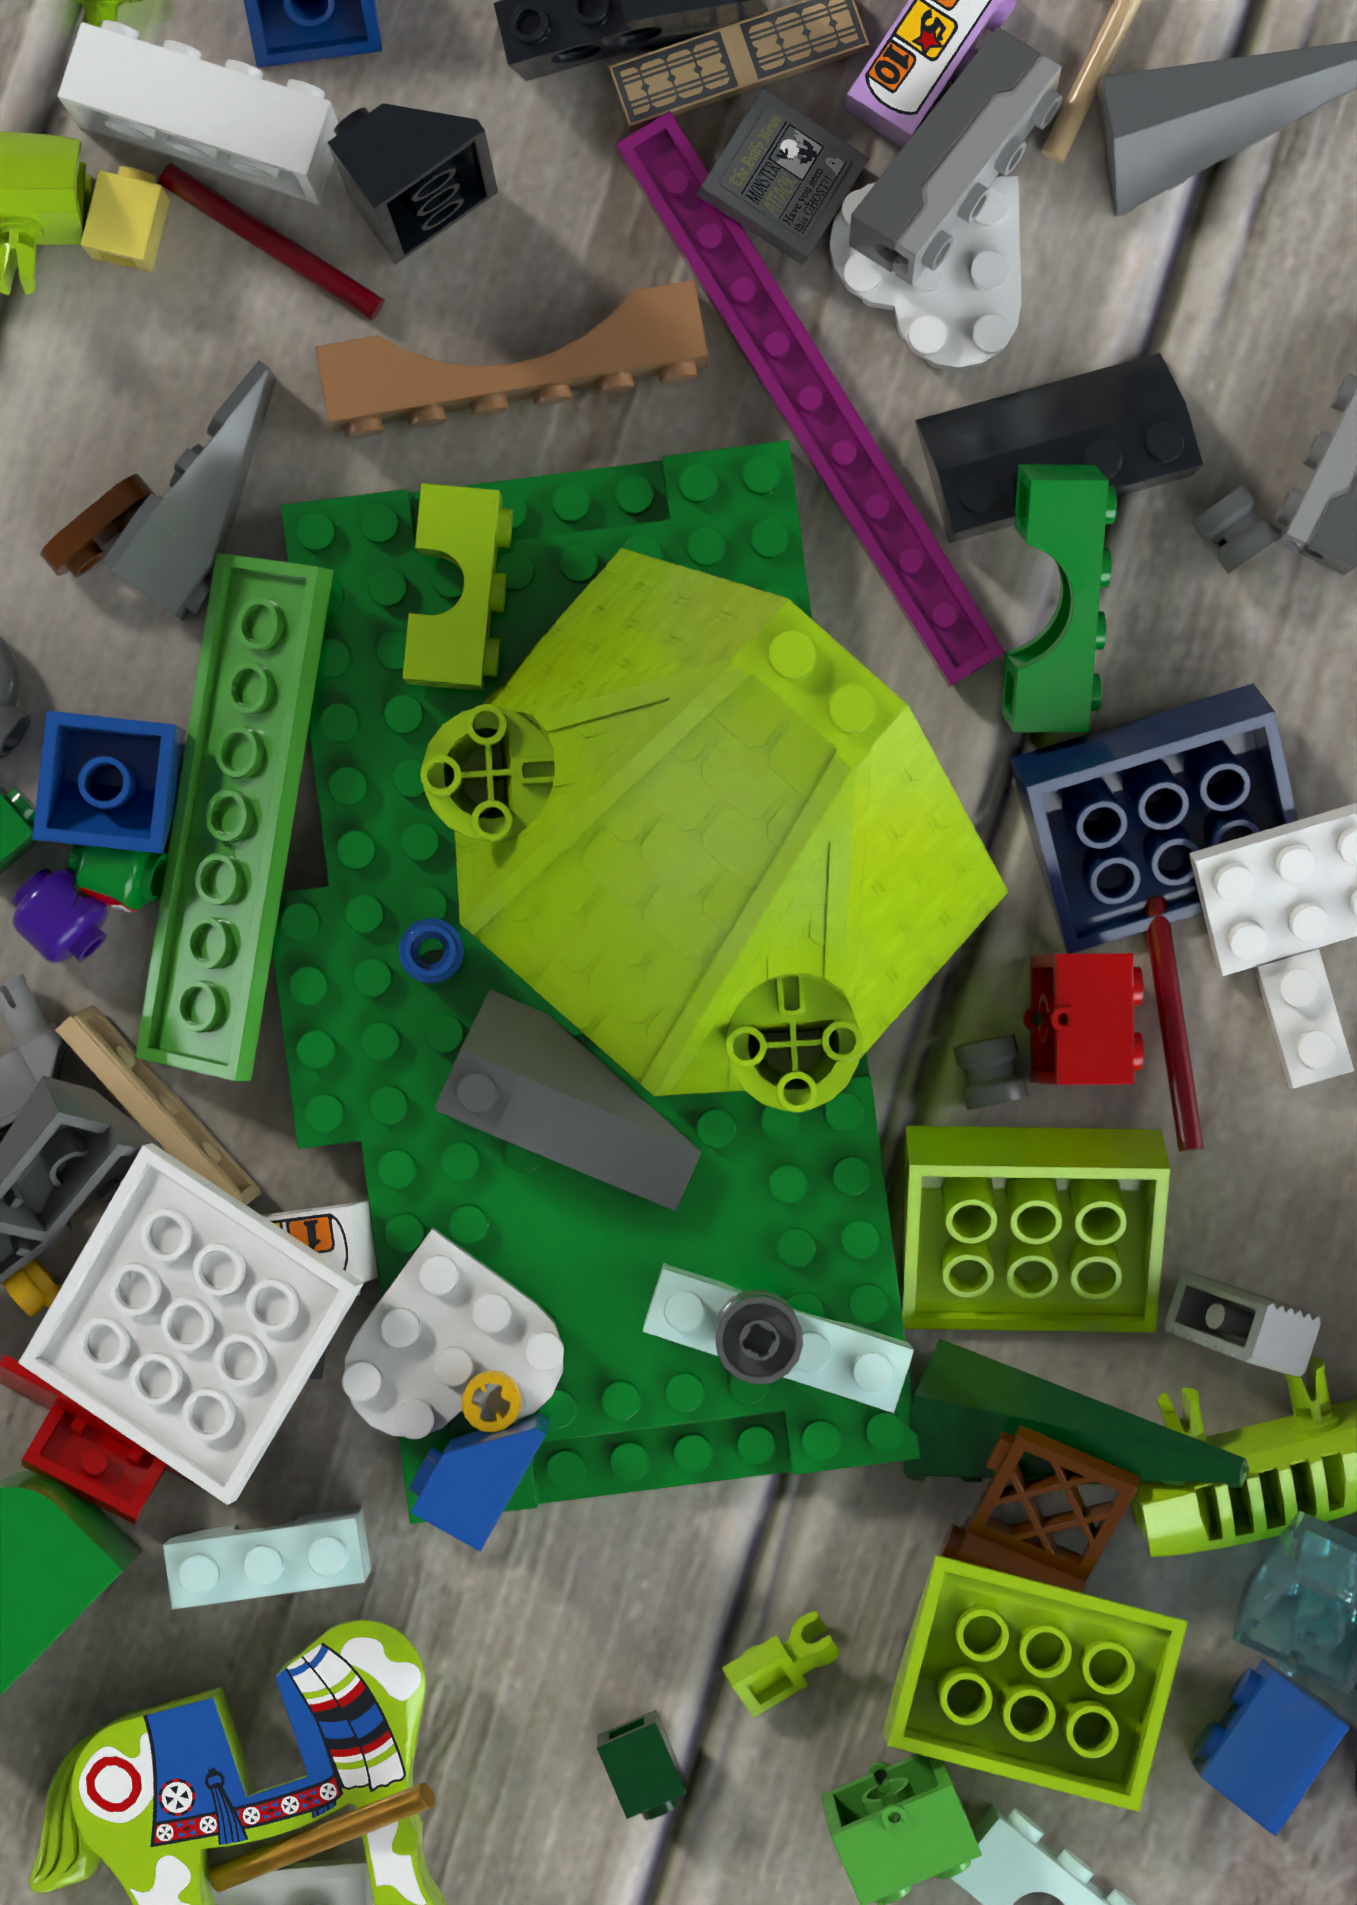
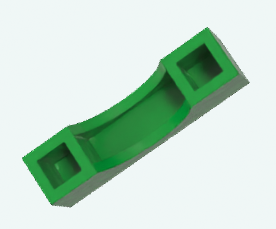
M1018 464L1014 528L1026 544L1045 552L1055 560L1060 576V595L1056 610L1046 627L1029 642L1005 652L1001 714L1013 732H1089L1090 712L1098 711L1100 708L1102 688L1099 673H1094L1095 650L1104 649L1107 631L1105 613L1099 611L1100 587L1107 588L1109 586L1112 570L1110 551L1108 548H1104L1105 524L1114 523L1117 497L1114 485H1109V480L1096 465Z

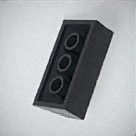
M382 103L371 112L363 107L346 116L334 128L336 136L327 142L352 205L395 265L498 193L486 132L477 119Z
M1160 353L915 420L948 543L1014 526L1018 464L1096 465L1109 480V485H1114L1116 497L1191 477L1203 466L1186 402Z

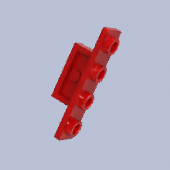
M3 1355L0 1361V1384L50 1409L22 1458V1467L63 1485L76 1495L133 1525L137 1522L165 1470L198 1486L18 1363L19 1361L8 1355Z

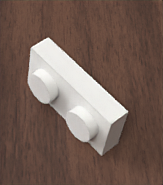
M1319 949L1309 950L1254 967L1288 1087L1294 1089L1353 1072L1354 1067Z

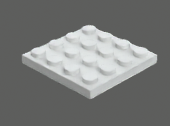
M153 1143L146 1144L141 1147L18 1363L223 1503L229 1505L238 1499L364 1283Z

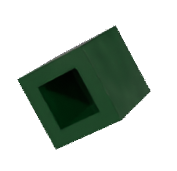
M656 1710L598 1734L597 1751L627 1819L642 1813L645 1820L660 1817L679 1806L678 1797L686 1794V1778Z

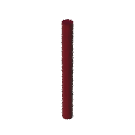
M169 163L161 173L158 184L364 317L372 321L380 312L385 302L384 298L175 164Z
M1154 897L1147 899L1144 914L1156 916L1151 921L1146 935L1179 1152L1204 1149L1171 923H1169L1166 917L1160 915L1167 910L1168 904L1164 897Z

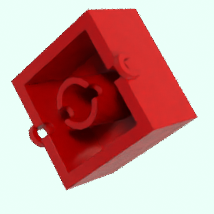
M1134 953L1030 955V1008L1023 1014V1024L1030 1030L1031 1083L1050 1085H1134V1071H1140L1144 1061L1141 1032H1134V1006L1141 1005L1144 990L1142 970L1140 967H1134ZM1033 1013L1041 1014V1024L1033 1025L1031 1023L1030 1017Z

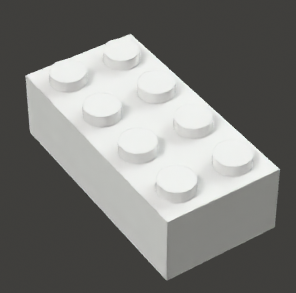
M103 20L101 28L81 22L57 95L80 129L318 205L320 204L334 161L327 142L336 136L334 128L339 123L331 101L324 99L325 92L309 83L289 79L286 87L263 80V72L236 60H226L224 67L200 60L202 56L200 51L181 42L165 40L163 47L139 40L140 33L118 22Z

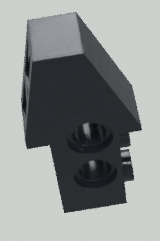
M501 0L493 3L508 66L525 81L645 46L652 52L768 11L765 0Z

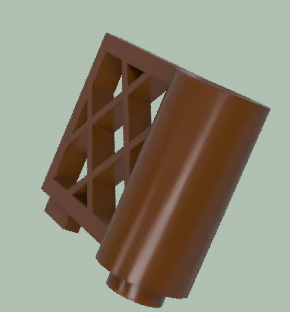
M1019 1425L1014 1436L1002 1431L987 1459L986 1467L995 1471L971 1518L968 1517L962 1527L951 1524L943 1539L938 1555L1083 1592L1087 1578L1138 1489L1140 1477ZM1024 1451L1049 1461L1056 1474L1026 1481L1018 1462ZM1009 1479H1011L1013 1485L1006 1486ZM1096 1481L1117 1490L1111 1501L1086 1507L1077 1486ZM1063 1489L1073 1510L1043 1517L1034 1496ZM1021 1500L1030 1520L1012 1525L990 1514L997 1505ZM1100 1521L1096 1528L1094 1522ZM1080 1525L1088 1541L1083 1553L1079 1554L1056 1544L1051 1532Z

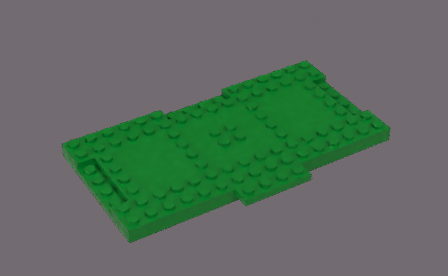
M789 440L662 456V460L459 486L500 490L503 499L502 508L513 509L510 548L498 547L496 573L507 574L504 612H492L490 637L501 638L499 669L497 677L486 676L484 691L410 685L403 679L409 613L423 615L442 614L456 605L464 589L463 572L458 566L445 559L419 556L415 549L420 491L409 492L408 489L281 505L288 562L334 570L309 720V733L329 886L281 893L272 949L297 1149L361 1141L381 1299L432 1228H435L539 1303L556 1322L560 1338L564 1344L563 1373L553 1395L533 1413H540L548 1417L550 1423L542 1443L503 1512L538 1508V1504L770 1474L792 1472L793 1475L920 1459L918 1436L909 1428L913 1405L909 1368L895 1411L892 1413L784 1377L773 1383L752 1384L737 1379L726 1370L719 1356L643 1332V1324L663 1263L726 1283L741 1291L764 1289L774 1292L786 1300L792 1309L834 1321L850 1323L905 1341L867 1052L859 1060V1064L848 1085L831 1101L803 1112L784 1111L764 1105L746 1091L653 1096L460 924L455 831L449 828L432 810L420 777L428 744L441 726L462 711L482 705L621 548L788 598L812 619ZM428 918L443 920L452 925L462 938L464 945L462 964L457 972L445 981L438 983L418 981L411 977L401 964L399 958L400 940L404 932L419 920ZM435 938L425 940L420 947L421 958L429 964L440 961L444 955L442 943ZM490 989L552 1016L575 1039L701 1151L676 1211L434 1110L458 1053ZM462 1411L442 1429L431 1432L421 1439H409L399 1436L410 1524L426 1522L410 1513L419 1496L410 1492L408 1488L431 1447L443 1453L452 1437L479 1430L469 1423Z

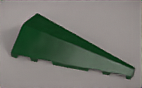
M939 1339L913 1398L909 1428L918 1436L920 1459L906 1460L903 1472L907 1478L915 1481H925V1476L960 1477L965 1482H982L983 1477L992 1478L995 1471L986 1467L990 1453L1002 1431L1014 1436L1019 1425L1139 1476V1481H1162L1166 1486H1185V1482L1227 1483L1233 1488H1242L1250 1467L1244 1457ZM1024 1451L1018 1462L1026 1481L1056 1474L1049 1461ZM1096 1481L1090 1482V1483H1086V1484H1094V1485H1103V1484L1098 1483V1482H1096Z

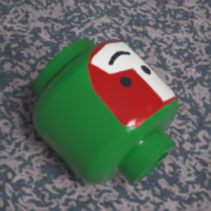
M74 844L70 854L69 869L76 873V883L79 889L108 907L126 912H135L142 909L148 902H155L161 897L168 854L164 852L159 854Z

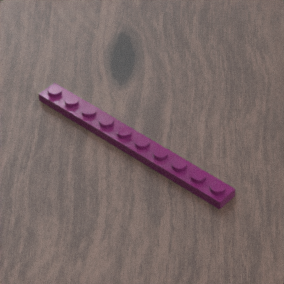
M668 111L616 143V151L948 687H952L1002 656L1005 650L741 224L696 195L709 173L672 113Z

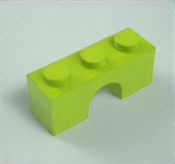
M421 483L415 549L419 556L445 559L458 566L463 572L464 589L456 605L442 614L423 615L409 613L403 679L407 684L484 691L486 676L497 677L501 638L490 637L492 612H504L507 574L496 573L498 547L510 548L513 523V509L502 508L503 499L500 490Z

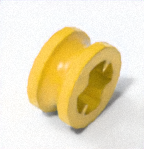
M489 1370L479 1373L470 1380L463 1393L461 1406L465 1418L473 1427L483 1432L494 1433L506 1429L515 1421L521 1409L522 1395L518 1384L511 1376L502 1371ZM488 1383L498 1384L503 1387L501 1398L511 1402L510 1409L505 1415L501 1410H497L495 1414L496 1419L482 1416V1404L473 1400L474 1393L479 1387L486 1393Z

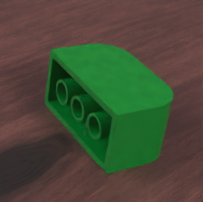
M30 1470L12 1474L0 1481V1696L143 1551L97 1505L76 1495L63 1485Z

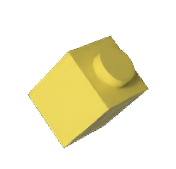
M125 166L119 167L118 174L98 171L81 241V246L90 258L150 273L153 272L170 203V198L163 187L155 184L156 176L140 169Z

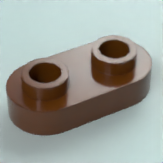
M133 474L125 478L59 531L44 546L40 556L57 576L66 574L69 571L75 577L83 575L104 556L105 553L101 547L118 532L122 533L151 493H155L139 474Z

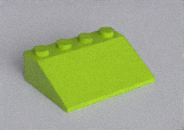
M906 1126L903 1173L901 1312L904 1329L1156 1333L1170 1178V1165L1162 1129Z
M935 1554L898 1669L882 1731L886 1744L889 1747L1140 1812L1188 1621Z

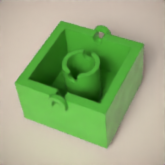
M915 1754L891 1765L882 1761L875 1762L870 1766L868 1775L820 1795L830 1836L860 1905H867L874 1901L878 1905L895 1902L907 1895L912 1885L933 1876L937 1879H947L956 1876L971 1865V1860L982 1856L966 1811L943 1760ZM880 1769L885 1770L887 1773V1779L882 1782L877 1781L875 1778L876 1771Z

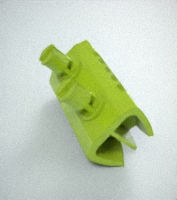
M0 131L1 293L10 295L17 267L25 295L32 294L35 291L36 245H81L92 200V175L86 173V163L79 161L82 150L80 139L47 134Z
M1310 1356L1307 1366L1306 1387L1301 1376L1296 1377L1284 1373L1289 1389L1293 1415L1207 1437L1199 1406V1393L1196 1389L1182 1387L1183 1417L1180 1419L1167 1392L1162 1393L1157 1398L1164 1427L1244 1457L1250 1469L1242 1488H1233L1227 1483L1185 1482V1486H1166L1162 1481H1139L1138 1489L1130 1503L1136 1526L1141 1529L1142 1536L1147 1537L1151 1557L1184 1555L1246 1544L1309 1528L1357 1512V1399L1331 1405L1324 1372L1325 1364L1322 1358Z

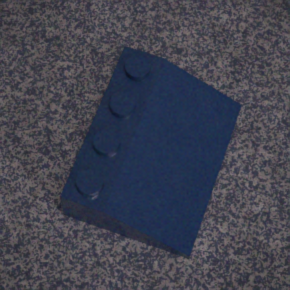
M1254 683L1009 758L1024 818L1067 954L1147 931L1151 921L1156 917L1144 914L1148 898L1164 897L1166 899L1168 908L1160 915L1166 917L1169 923L1202 914L1203 910L1189 853L1298 820L1275 710Z

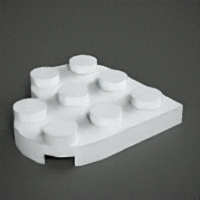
M1018 176L995 177L988 187L990 189L989 198L977 218L971 223L962 220L951 235L954 237V241L946 258L934 271L926 267L913 286L897 277L895 272H889L849 246L851 214L875 183L867 184L860 190L849 193L833 220L828 248L833 272L837 279H841L846 289L863 300L862 303L869 307L892 310L900 338L906 341L914 354L928 361L927 364L933 368L954 372L982 367L991 358L1001 353L1017 329L1022 303Z
M432 1228L355 1335L345 1357V1372L342 1378V1385L351 1400L353 1408L370 1426L392 1436L421 1439L431 1432L442 1429L460 1411L463 1412L461 1406L462 1396L471 1379L485 1371H502L514 1379L522 1395L521 1409L513 1422L515 1423L520 1418L533 1414L553 1395L563 1373L564 1344L560 1338L556 1322L539 1303L438 1230ZM488 1383L486 1393L479 1387L474 1393L473 1400L482 1404V1416L496 1419L495 1414L497 1410H501L505 1415L510 1409L511 1402L501 1398L503 1387L498 1384Z

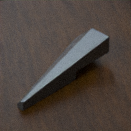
M1357 41L1102 76L1096 92L1107 146L1105 164L1115 217L1133 211L1138 205L1166 190L1169 191L1179 186L1188 178L1221 160L1225 161L1302 119L1311 111L1338 96H1344L1357 89Z
M42 1076L0 1143V1284L72 1230L70 1219L100 1197L106 1203H109L119 1188L120 1181L124 1179L143 1145L153 1143L164 1151L162 1145L95 1089Z

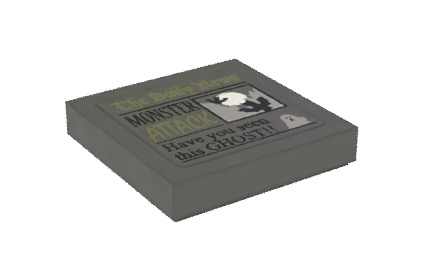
M762 88L696 195L803 265L813 252L869 160V157L765 88Z

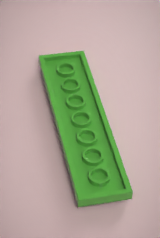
M216 552L135 1058L232 1081L251 1082L334 570Z

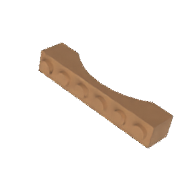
M695 280L633 290L610 316L583 337L550 354L514 364L471 366L440 362L406 351L379 335L315 346L328 422L334 432L345 431L346 438L348 439L379 435L384 432L383 424L408 420L409 427L411 428L438 425L447 421L445 413L471 409L473 417L496 415L509 410L508 402L533 398L534 405L536 406L559 404L571 400V391L596 387L597 394L599 395L622 393L635 388L634 380L659 376L661 384L679 383L696 378L698 376L696 369L708 367V351Z

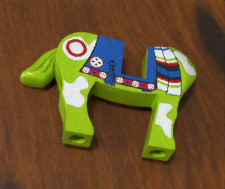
M360 1619L346 1621L329 1628L304 1651L288 1661L275 1678L308 1775L260 1791L256 1790L223 1687L132 1710L112 1719L79 1741L65 1756L53 1777L45 1801L40 1847L28 1880L30 1889L35 1893L45 1894L86 1880L95 1873L100 1859H102L118 1878L133 1905H217L209 1882V1848L244 1844L280 1835L317 1821L348 1804H352L358 1809L412 1787L413 1765L418 1744L417 1737L426 1692V1674L418 1651L410 1640L397 1629L382 1622ZM419 1813L362 1835L375 1905H447L444 1895L435 1884L425 1861L422 1844L423 1822Z

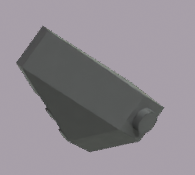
M259 360L213 416L207 429V434L213 438L205 448L197 444L191 450L186 449L175 463L174 470L176 471L170 481L172 489L165 497L159 498L153 493L148 496L101 562L121 579L182 621L185 620L190 611L199 615L208 605L216 552L225 553L276 382V377L271 369Z
M491 989L458 1053L434 1110L495 1137L673 1211H676L701 1154V1151L575 1039L552 1016Z

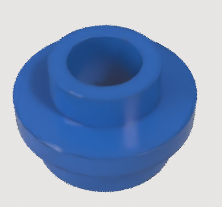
M428 918L415 922L404 932L399 944V958L403 968L411 977L425 983H438L447 980L457 972L464 957V945L460 934L452 925L440 919ZM430 938L438 939L444 947L443 957L440 961L433 964L425 962L420 955L422 943Z

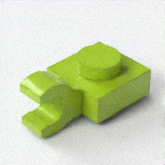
M817 1611L801 1616L794 1623L786 1643L783 1644L778 1635H775L762 1644L750 1647L739 1658L722 1667L731 1687L754 1718L808 1686L804 1677L805 1673L814 1668L832 1663L841 1654L830 1635L816 1643H811L816 1636L828 1630Z

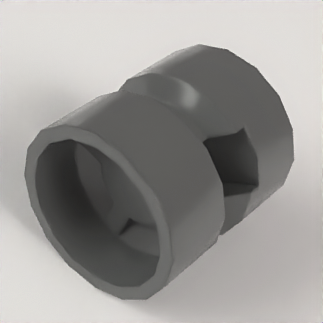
M764 1289L744 1290L729 1298L718 1313L714 1326L717 1354L725 1369L737 1379L752 1384L773 1383L786 1376L799 1361L803 1347L802 1327L791 1305L777 1293Z

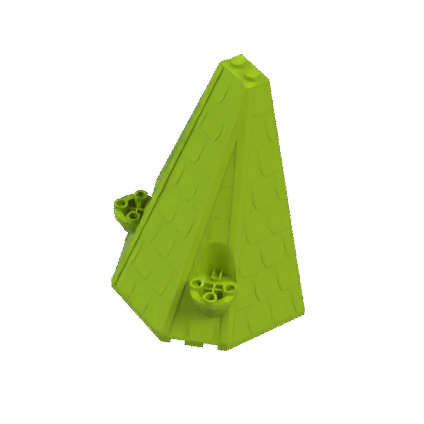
M621 548L606 567L591 581L482 705L462 711L441 726L429 742L422 764L421 782L432 810L449 828L455 831L460 924L653 1096L746 1091L764 1105L791 1112L811 1110L831 1101L848 1085L861 1057L1009 892L949 782L937 756L906 702L790 599L658 558L639 554L625 548Z

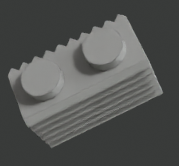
M1186 1271L1179 1277L1164 1325L1167 1333L1182 1337L1193 1343L1227 1354V1356L1245 1361L1246 1363L1300 1377L1306 1372L1321 1321L1319 1315L1231 1284Z

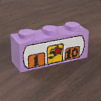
M909 0L847 93L844 110L903 148L942 99L951 84L956 81L978 51L975 48L986 31L989 29L994 32L997 27L1002 29L1018 1Z

